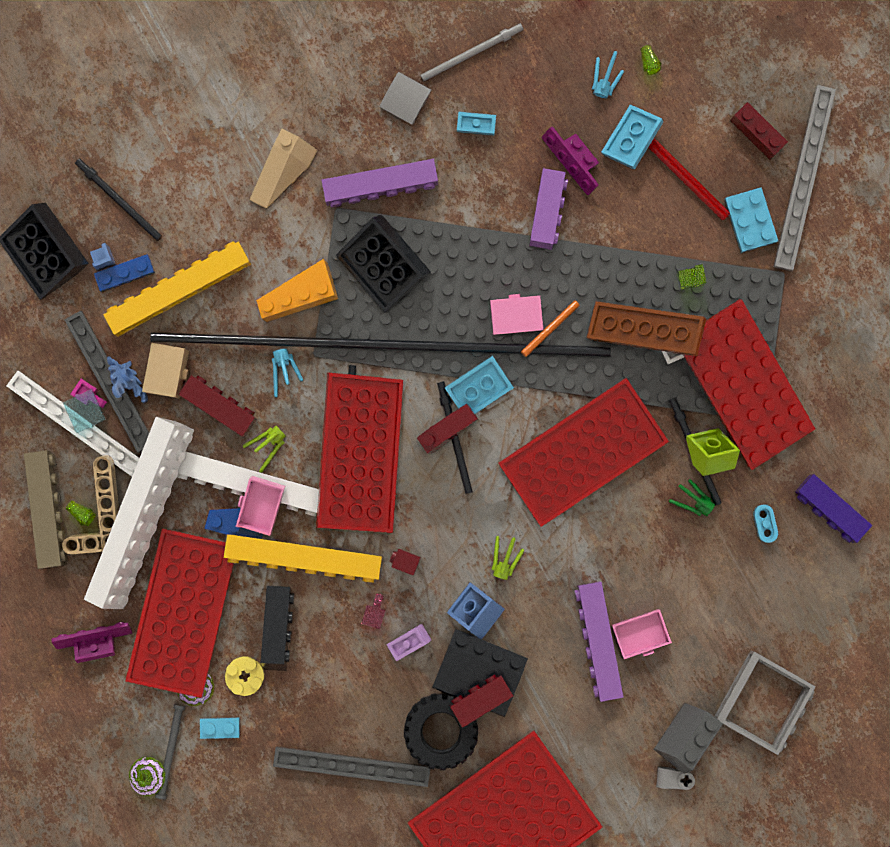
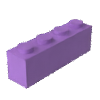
M543 168L529 246L552 250L553 244H557L559 233L555 231L556 226H560L562 215H559V208L564 206L565 197L561 196L562 190L566 191L568 179H564L566 172Z

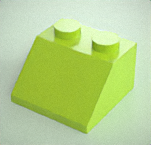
M719 428L686 436L692 464L703 476L735 469L740 450Z

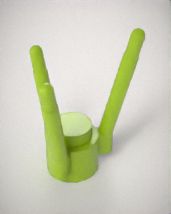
M277 426L273 429L270 427L266 432L243 445V448H246L266 437L267 439L254 450V452H258L269 442L273 446L277 443L260 468V473L264 471L276 452L285 443L283 439L286 436Z
M496 536L494 560L491 570H494L493 576L508 580V577L512 576L513 570L524 552V549L520 550L510 567L508 561L514 546L515 537L511 539L504 562L499 561L498 564L499 536Z

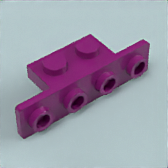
M553 127L549 128L542 136L543 141L586 195H590L599 184L588 171L596 167L599 162L577 134L563 140Z
M119 622L113 626H100L94 630H81L70 635L62 634L51 640L56 649L74 646L75 661L81 663L114 656V638L132 634V629L128 623Z

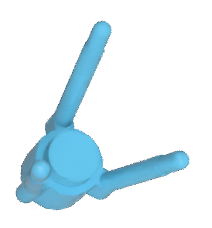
M614 51L605 78L600 79L599 82L600 58H596L592 90H594L593 94L598 97L608 98V95L611 96L613 89L624 73V70H621L610 86L608 79L617 56V51Z
M280 349L273 352L274 397H278L277 365L282 367L286 385H289L286 369L289 361L299 380L303 381L301 373L294 362L293 355L288 353V349Z

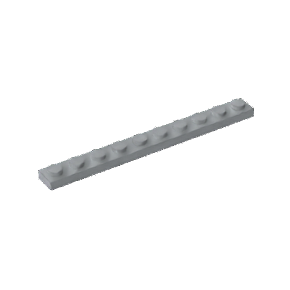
M817 85L815 88L773 266L775 268L791 272L794 269L836 89L821 85Z

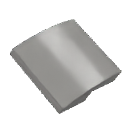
M398 72L379 107L413 125L432 90Z

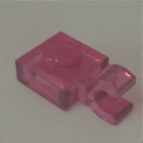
M376 593L373 606H366L361 624L380 629L385 610L380 608L384 595Z

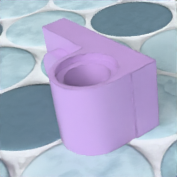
M421 623L389 642L387 646L395 660L398 661L429 643L431 638Z

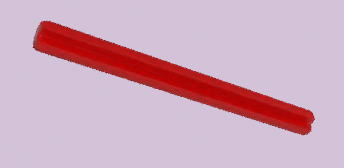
M654 138L648 148L721 220H725L730 212Z

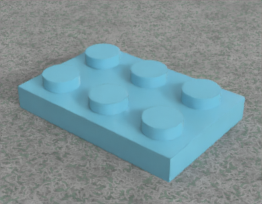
M629 105L601 153L635 170L663 124V119L633 105Z
M762 188L724 199L726 208L730 212L729 217L741 253L778 242Z
M493 355L445 387L458 409L468 404L474 413H477L514 388Z

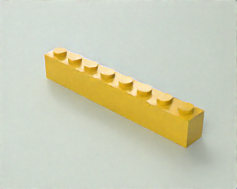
M239 241L236 243L230 242L225 245V249L222 251H214L208 255L207 259L193 262L191 264L192 267L186 270H178L172 278H164L157 283V286L143 289L140 295L135 298L131 296L123 301L124 304L118 307L114 305L108 308L107 313L103 315L113 334L119 337L250 266L251 263Z
M227 534L224 558H228L227 562L239 564L240 560L247 561V565L259 566V563L267 564L266 568L278 569L279 565L286 566L287 571L297 572V568L305 569V573L316 574L317 571L324 572V576L336 577V574H342L344 579L355 580V576L363 577L362 581L374 583V579L379 580L382 556Z

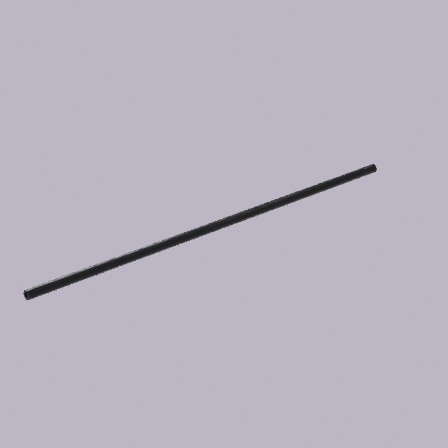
M151 332L150 336L151 342L510 354H522L521 351L528 345ZM538 345L530 354L610 357L611 347Z

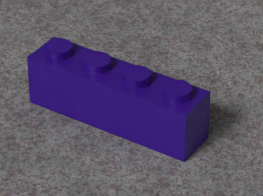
M815 474L809 475L795 491L798 495V500L805 505L808 503L813 508L812 512L818 517H824L827 520L826 524L831 529H837L841 532V537L848 543H858L872 527L865 518Z

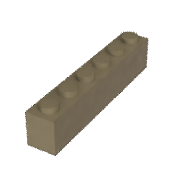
M47 450L24 453L38 569L65 566L67 553H65L62 547L65 535L64 531H61L60 526L63 518L61 511L58 510L60 495L56 492L55 486L58 484V478L53 470L55 456L51 451Z

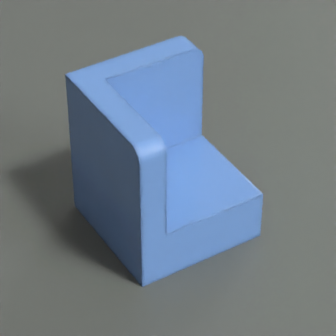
M106 243L101 244L102 248L90 252L94 262L92 265L97 271L115 265L110 247Z

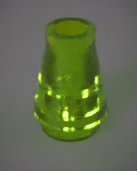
M651 45L642 47L640 51L642 53L644 71L647 75L658 73L661 70L662 63L652 50Z
M73 500L66 506V510L70 512L80 525L89 526L96 516L93 509L78 504Z

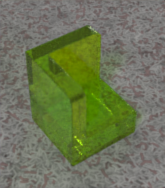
M703 264L695 265L691 269L678 271L681 290L701 287L707 283Z

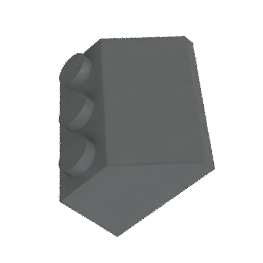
M684 703L653 750L682 773H688L693 771L723 723L709 712Z

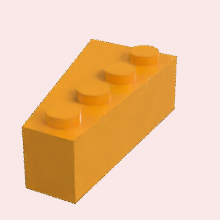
M322 259L256 301L261 318L269 322L337 300L338 295L329 265Z

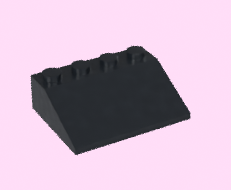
M46 202L32 204L0 236L1 245L40 300L75 277L89 264Z
M383 215L372 217L336 254L337 258L384 312H387L431 273Z
M455 629L432 688L454 697L459 695L464 697L469 694V689L476 685L481 687L486 684L485 680L495 674L496 677L499 675L503 677L514 696L528 658ZM512 698L495 707L490 712L505 717Z

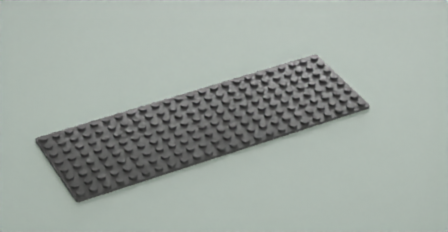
M343 208L335 210L327 263L338 299L321 304L316 338L529 344L575 300L580 306L539 345L611 347V356L529 354L525 357L522 354L314 347L313 354L315 357L459 378L493 355L513 386L596 398L627 378L644 405L672 409L669 400L676 397L681 410L718 415L685 358L668 364L662 351L589 340L587 334L595 302L703 316L708 320L737 300L742 299L770 350L775 355L785 279L783 272L558 240L557 244H553L552 250L529 246L530 235ZM383 215L431 271L421 283L387 312L380 308L336 256L372 217ZM520 294V297L540 296L543 330L493 335L490 300L508 299L509 295Z

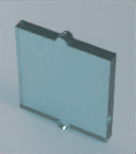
M92 389L80 395L76 394L74 398L63 402L76 433L93 428L94 425L106 420Z

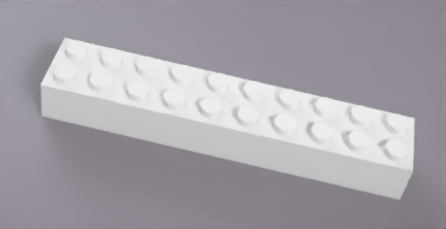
M159 417L155 418L84 600L102 609H123L127 604L131 588L136 582L137 573L142 567V560L150 547L152 535L157 529L159 517L164 511L165 502L170 496L171 487L178 476V469L185 458L188 444L192 441L194 429L176 421Z

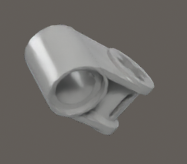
M658 767L656 787L689 790L695 784V778L690 772L684 774L679 769ZM685 775L690 779V781H686V784L681 781Z

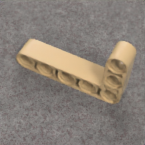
M109 455L100 456L93 462L100 532L69 536L62 544L63 550L67 554L103 552L112 527L106 524L105 520L107 517H110L115 522L119 511L114 460ZM101 459L108 462L107 469L100 467ZM103 479L109 480V488L102 486ZM105 498H109L112 501L110 508L104 505L103 501ZM89 538L95 539L96 547H91L88 544ZM70 540H74L77 543L76 549H72L69 546Z

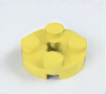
M248 656L233 660L228 665L225 673V681L228 688L234 694L248 696L257 692L265 678L262 665ZM242 671L250 674L246 682L240 679Z

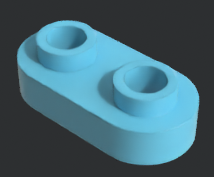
M759 505L753 511L757 535L762 542L771 543L778 537L774 512L768 505ZM761 511H764L766 513V516L764 518L760 517ZM766 529L770 531L768 537L764 535Z

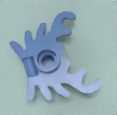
M108 356L107 362L110 365L108 370L110 371V379L113 384V395L116 398L122 397L121 394L125 393L124 388L133 389L134 396H140L141 402L146 403L148 401L147 394L142 392L143 389L139 386L141 381L134 376L137 372L129 368L132 362L128 361L124 364H118L117 361Z

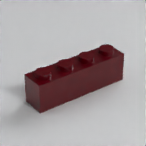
M191 375L178 395L245 438L257 420L253 416L255 412L247 407L243 410L237 406L239 404L238 401L230 396L226 399L222 396L223 391L215 386L211 389L205 385L207 383L205 379L199 375L196 378Z

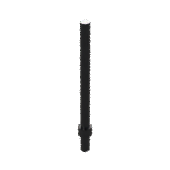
M80 158L75 162V165L85 173L84 176L95 182L156 241L161 239L162 235L103 181L95 169L90 168Z
M443 381L437 383L441 397L439 398L440 405L443 406L445 416L447 417L452 413L450 405L452 401L447 394L445 382ZM457 435L451 440L465 494H469L473 491L459 436Z
M675 397L670 399L669 403L674 412L673 417L679 423L686 439V436L692 433L685 420L687 417L684 411H681ZM702 475L715 506L721 504V499L710 475Z

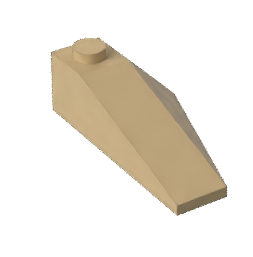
M281 129L250 197V201L267 209L290 184H293L310 167L317 149L300 137Z

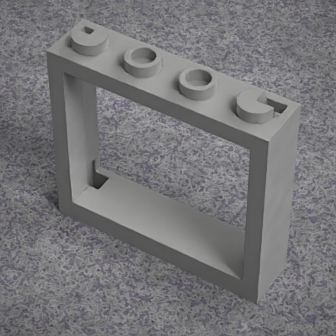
M750 650L714 717L724 725L779 755L787 746L786 740L788 736L792 735L796 730L797 726L795 723L798 718H802L804 715L806 703L812 700L815 686ZM757 662L764 664L803 687L772 745L726 719Z

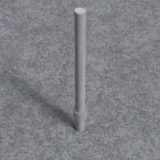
M520 23L508 30L504 29L491 39L421 74L423 82L501 41L506 42L511 39V36L523 31V27Z

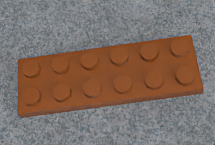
M596 301L587 338L593 341L698 356L706 318L703 316Z

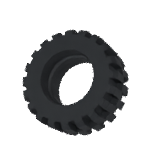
M434 693L421 698L419 702L412 706L404 725L405 744L410 751V755L417 759L419 764L422 766L426 765L432 770L434 768L440 769V771L447 768L453 769L458 764H463L469 755L471 756L478 741L477 720H474L463 728L458 723L460 729L459 737L450 748L439 750L427 744L423 737V726L430 716L436 713H446L457 721L449 707L453 704L451 700L456 697L446 693Z

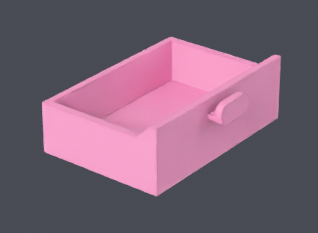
M520 294L509 295L508 299L490 300L493 335L543 330L540 296L520 297Z
M252 476L248 481L245 496H240L238 507H241L236 527L246 528L270 536L273 532L286 486Z
M660 609L611 625L623 659L641 653L644 657L653 654V649L672 643Z

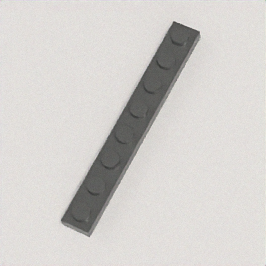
M79 311L64 320L137 453L143 451L150 432L126 389L124 388L125 393L121 394L122 397L116 398L113 395V384L110 379V371L108 370L110 366L107 362L108 356L83 311Z
M279 746L275 748L273 767L423 787H428L430 774L428 766Z

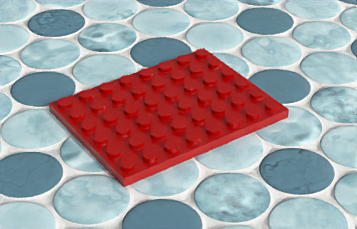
M534 730L408 821V825L424 847H577L603 828Z

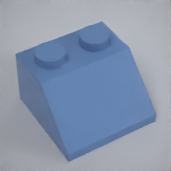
M470 582L448 610L447 614L479 639H483L505 609Z

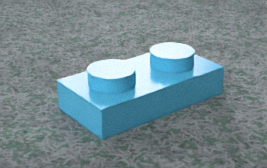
M458 112L457 132L494 136L496 115Z
M240 717L200 719V739L240 737Z

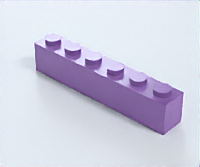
M434 159L322 179L326 205L339 207L345 202L355 204L359 203L361 199L376 200L382 195L393 197L398 195V192L413 193L416 192V189L420 188L430 190L438 185V178Z
M602 582L577 585L578 590H575L576 601H580L581 609H578L580 621L584 620L585 628H582L584 640L588 641V647L585 649L587 659H591L592 662L589 671L591 678H595L596 686H593L595 698L598 697L600 702L623 698Z

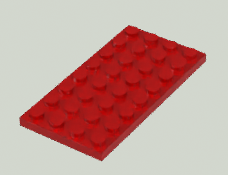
M742 299L737 300L706 320L698 356L685 354L683 356L736 447L740 450V454L750 470H753L814 431L815 427Z
M327 373L316 528L393 533L403 380Z
M625 378L498 464L540 527H542L669 441L628 379Z
M162 529L126 682L203 698L234 563L227 562L228 558H224L226 542Z

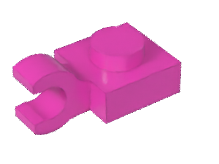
M80 379L70 394L86 405H89L92 401L99 407L104 408L107 403L96 395L98 389L83 379Z

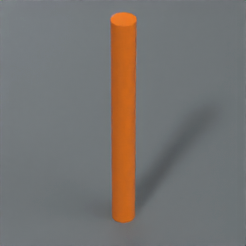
M574 300L521 351L522 355L527 357L580 306L579 303Z

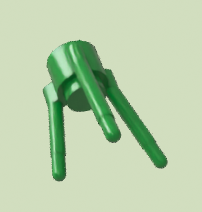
M691 479L688 482L702 497H697L680 484L678 487L697 501L695 503L696 509L672 499L669 502L694 512L698 516L701 514L708 516L715 506L711 502V498Z

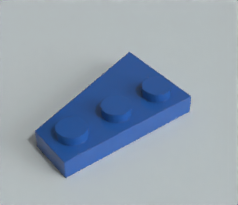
M241 508L209 510L204 529L226 535L263 538L262 533L236 527Z

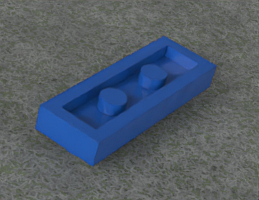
M146 254L96 272L94 276L100 292H104L154 274L155 271L149 255Z

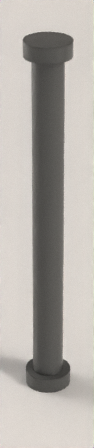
M174 704L173 707L175 712L163 765V783L158 789V793L155 794V798L167 799L166 789L181 716L186 707L184 705Z

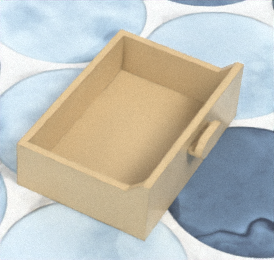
M151 343L142 392L180 399L178 394L182 389L183 380L187 381L189 370L186 369L189 350Z

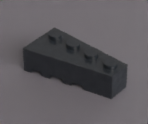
M267 586L260 661L264 670L287 671V662L290 661L288 643H291L292 636L289 626L293 622V612H290L291 604H294L295 594L291 593L290 587Z

